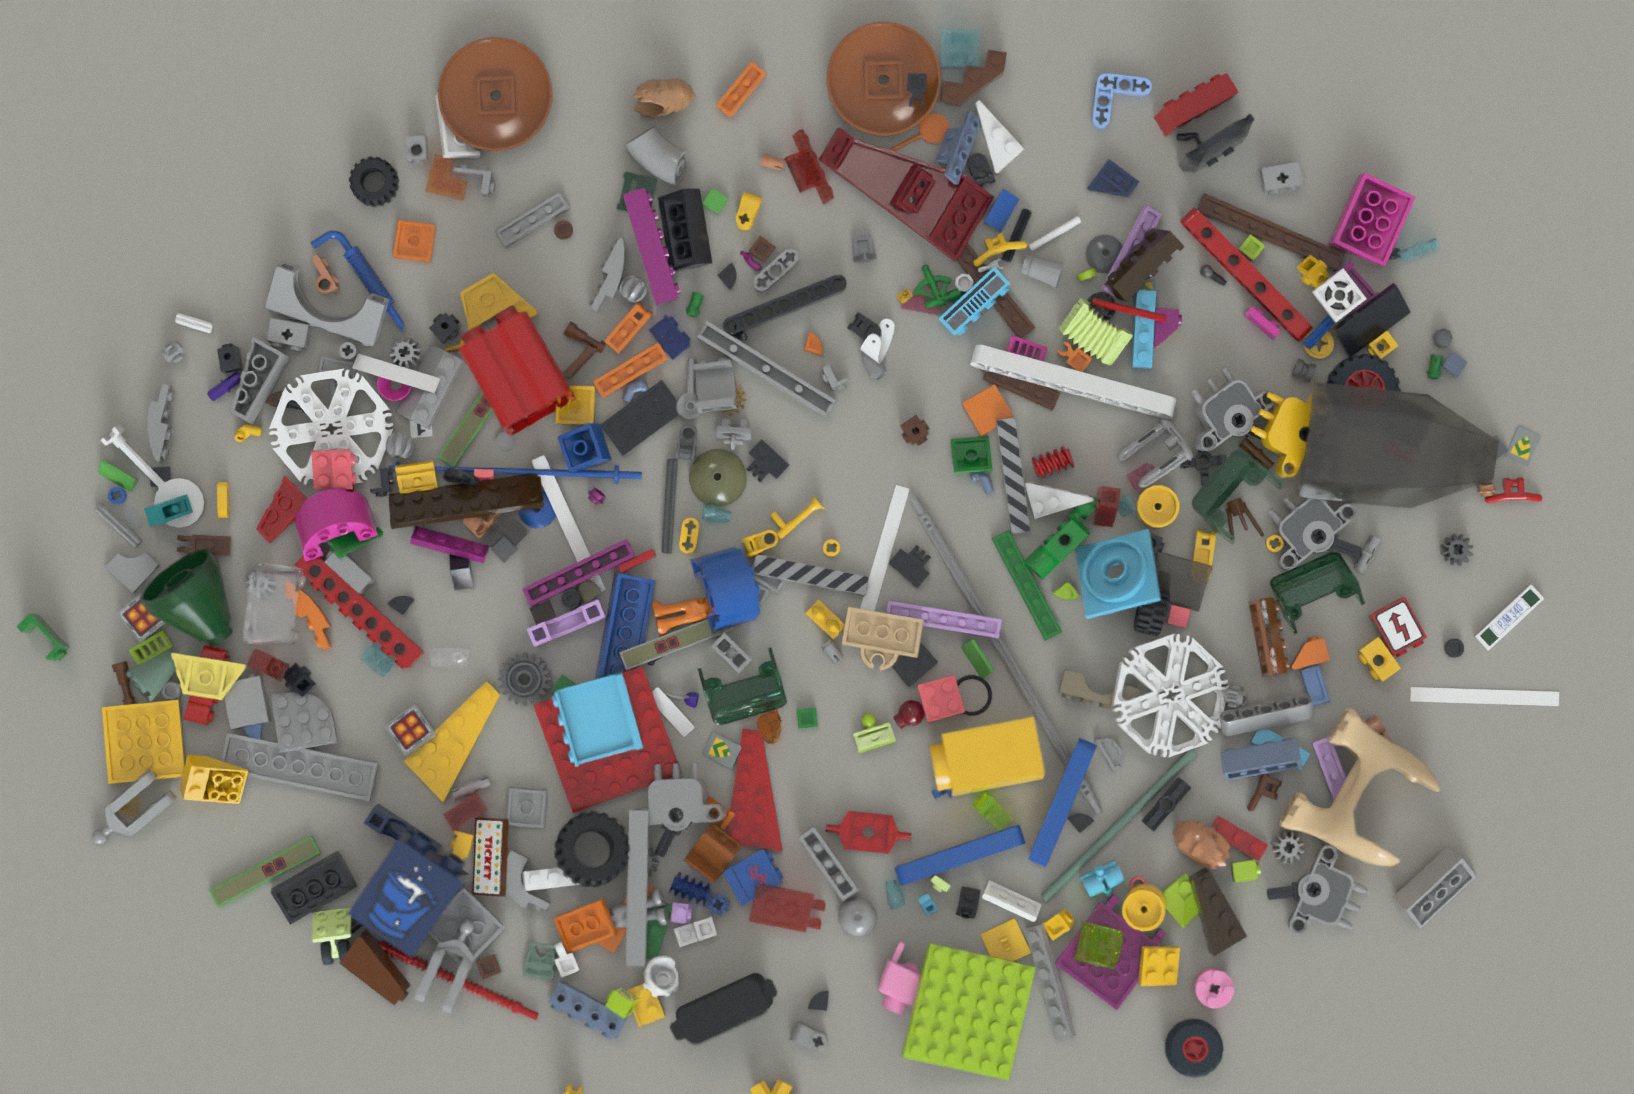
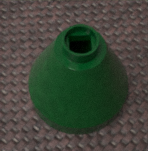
M209 549L197 550L180 558L159 573L140 595L139 601L150 615L200 642L208 641L211 646H216L226 640L233 632L229 625L231 614L220 563Z

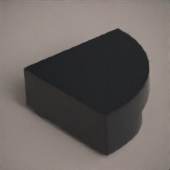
M732 263L717 275L730 290L736 282V270Z
M398 596L391 599L387 604L404 615L415 599L408 596Z
M1074 814L1067 818L1079 833L1094 822L1091 817L1084 814Z
M822 991L816 994L809 1002L808 1009L827 1011L829 991Z

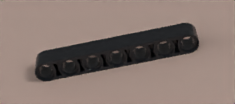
M834 275L730 316L724 320L723 330L729 335L735 336L739 332H745L841 294L846 289V279L842 275ZM841 280L844 285L842 288L836 289L833 287V282ZM823 287L826 293L823 296H818L815 293V289ZM806 294L808 300L805 303H800L797 300L798 295ZM782 301H788L790 307L787 310H782L779 304ZM764 308L772 310V315L769 317H764L761 313ZM745 316H754V322L746 324L744 322ZM734 322L737 328L734 331H728L726 329L727 323Z

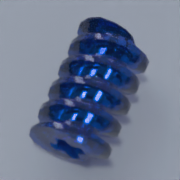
M678 872L669 891L670 893L674 890L675 897L681 893V899L688 895L689 902L696 898V905L703 901V907H705L711 892L710 883L703 887L702 880L698 884H696L695 877L688 881L687 874L682 879L681 872Z

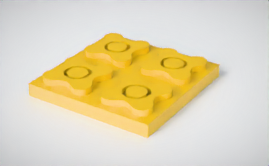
M180 700L102 707L108 784L134 782L149 769L157 775L155 779L182 777L185 755Z

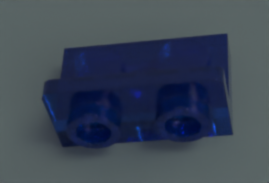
M665 315L649 331L669 357L674 360L690 347L689 341L691 339L684 331L681 333L677 329L679 324L673 316L669 318Z

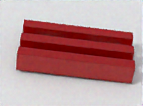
M650 549L618 566L621 573L628 571L656 557L653 549Z

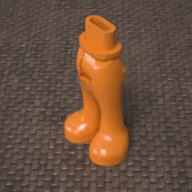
M707 597L706 599L695 598L664 605L659 601L651 602L655 618L676 612H685V614L656 620L659 637L666 635L672 627L706 619L707 614L712 612Z

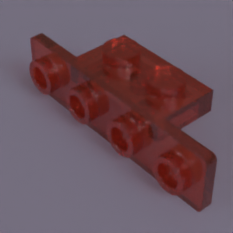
M800 129L792 135L799 152L789 155L784 159L799 192L802 193L816 188L822 203L826 204L834 198L832 188L827 183L825 173L817 161V155L812 150L807 134H805L803 129Z

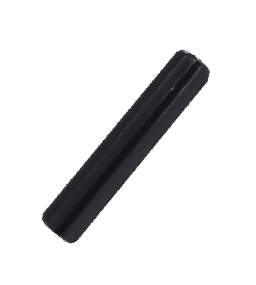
M1022 209L1009 242L1021 240L1032 214L1030 210ZM1016 249L1004 251L1002 260L1010 263Z

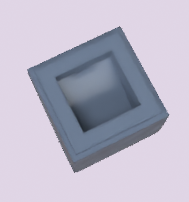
M1451 351L1441 367L1456 378L1466 366L1467 361Z

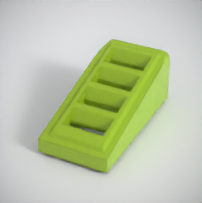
M164 630L134 646L129 652L136 664L140 665L172 648L173 645ZM159 637L165 644V647L163 648L157 639ZM154 641L155 645L158 648V651H155V649L151 645V642ZM146 645L152 653L151 655H148V653L144 649ZM138 650L141 651V653L145 657L144 659H141L137 652Z

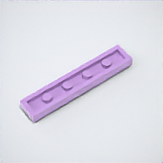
M1148 205L1143 206L1108 276L1115 272L1120 266V262L1131 254L1132 248L1143 240L1145 233L1152 228H1156L1162 216L1161 213ZM1106 278L1101 287V290L1116 298L1104 285L1108 280Z

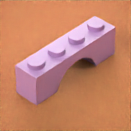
M595 600L564 615L532 626L527 631L533 646L538 647L607 617L600 600Z

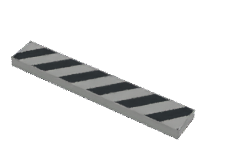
M1016 419L996 420L1011 534L1031 532Z
M756 554L753 567L755 575L866 596L869 580L868 576Z

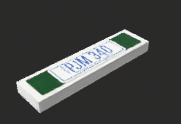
M1529 585L1474 637L1489 651L1544 600L1543 596L1532 585Z

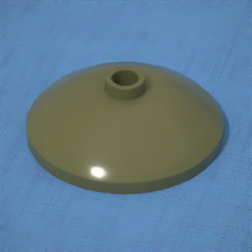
M713 449L701 454L692 464L689 474L690 486L695 496L703 503L716 507L726 506L736 501L743 493L747 481L746 470L742 461L735 454L723 449ZM719 473L721 479L715 480L714 475Z

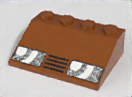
M1273 597L1249 601L1262 677L1287 673L1289 661L1287 657L1284 658L1283 650H1286L1284 638L1281 639L1280 636L1282 623L1280 619L1277 620L1276 612H1279L1277 600L1274 601Z

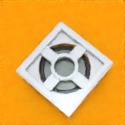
M1344 268L1312 292L1335 323L1366 300V297Z

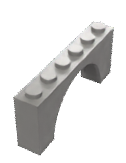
M281 261L276 266L265 308L270 309L271 312L276 314L282 313L287 315L292 320L304 321L309 326L321 327L326 332L340 334L345 339L360 341L365 346H374L378 341L390 299L371 293L366 299L363 308L356 313L347 316L327 315L314 308L303 295L299 284L300 267Z

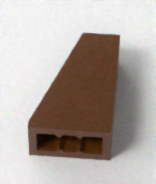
M365 929L339 964L391 1004L395 1005L399 1000L403 1002L409 994L407 989L411 984L371 933Z

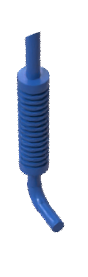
M337 230L325 232L310 242L315 249L329 239L340 241L346 250L343 256L348 260L356 275L359 276L358 278L361 279L360 281L363 282L369 294L373 293L390 299L387 312L402 332L404 322L392 306L395 300L390 296L391 294L388 293L389 291L386 290L384 284H381L382 281L375 274L376 272L373 271V268H371V265H369V262H367L358 246L352 247L346 236Z

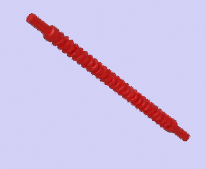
M376 940L386 954H390L392 958L395 956L397 957L396 960L406 961L407 965L410 963L412 967L417 966L416 969L421 968V971L427 970L429 965L427 960L424 962L423 958L418 959V956L410 957L403 951L398 950L397 947L393 948L392 944L389 946L385 941L380 942ZM443 967L439 968L436 974L437 978L441 977L442 981L446 979L447 983L449 981L453 983L456 976L453 975V972L448 973L447 969L444 971ZM466 978L462 990L466 988L467 992L470 990L472 994L477 993V996L481 995L482 999L486 997L487 1001L492 1000V1003L497 1002V1005L501 1004L502 1008L506 1006L507 1010L512 1009L513 1013L518 1014L519 1012L537 1020L538 1012L522 1006L521 1002H513V999L508 1000V997L504 998L503 994L498 995V992L488 991V988L484 989L483 985L478 986V983L468 982Z

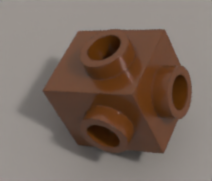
M917 415L900 425L904 432L901 435L907 444L915 445L917 443L919 446L928 440L926 436L929 435L927 430L930 428L924 420L920 421ZM917 429L919 433L913 434L912 430Z

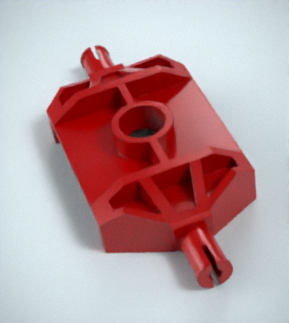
M848 811L841 824H826L827 828L832 829H826L825 831L839 834L845 850L886 854L890 853L897 840L911 841V837L905 836H911L912 834L898 831L893 815ZM865 827L873 828L874 835L867 838L863 835Z

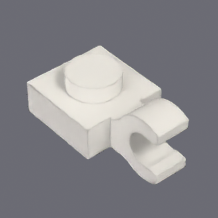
M563 942L556 943L554 946L559 958H556L554 961L561 977L563 978L579 971L580 968L573 952L567 954Z

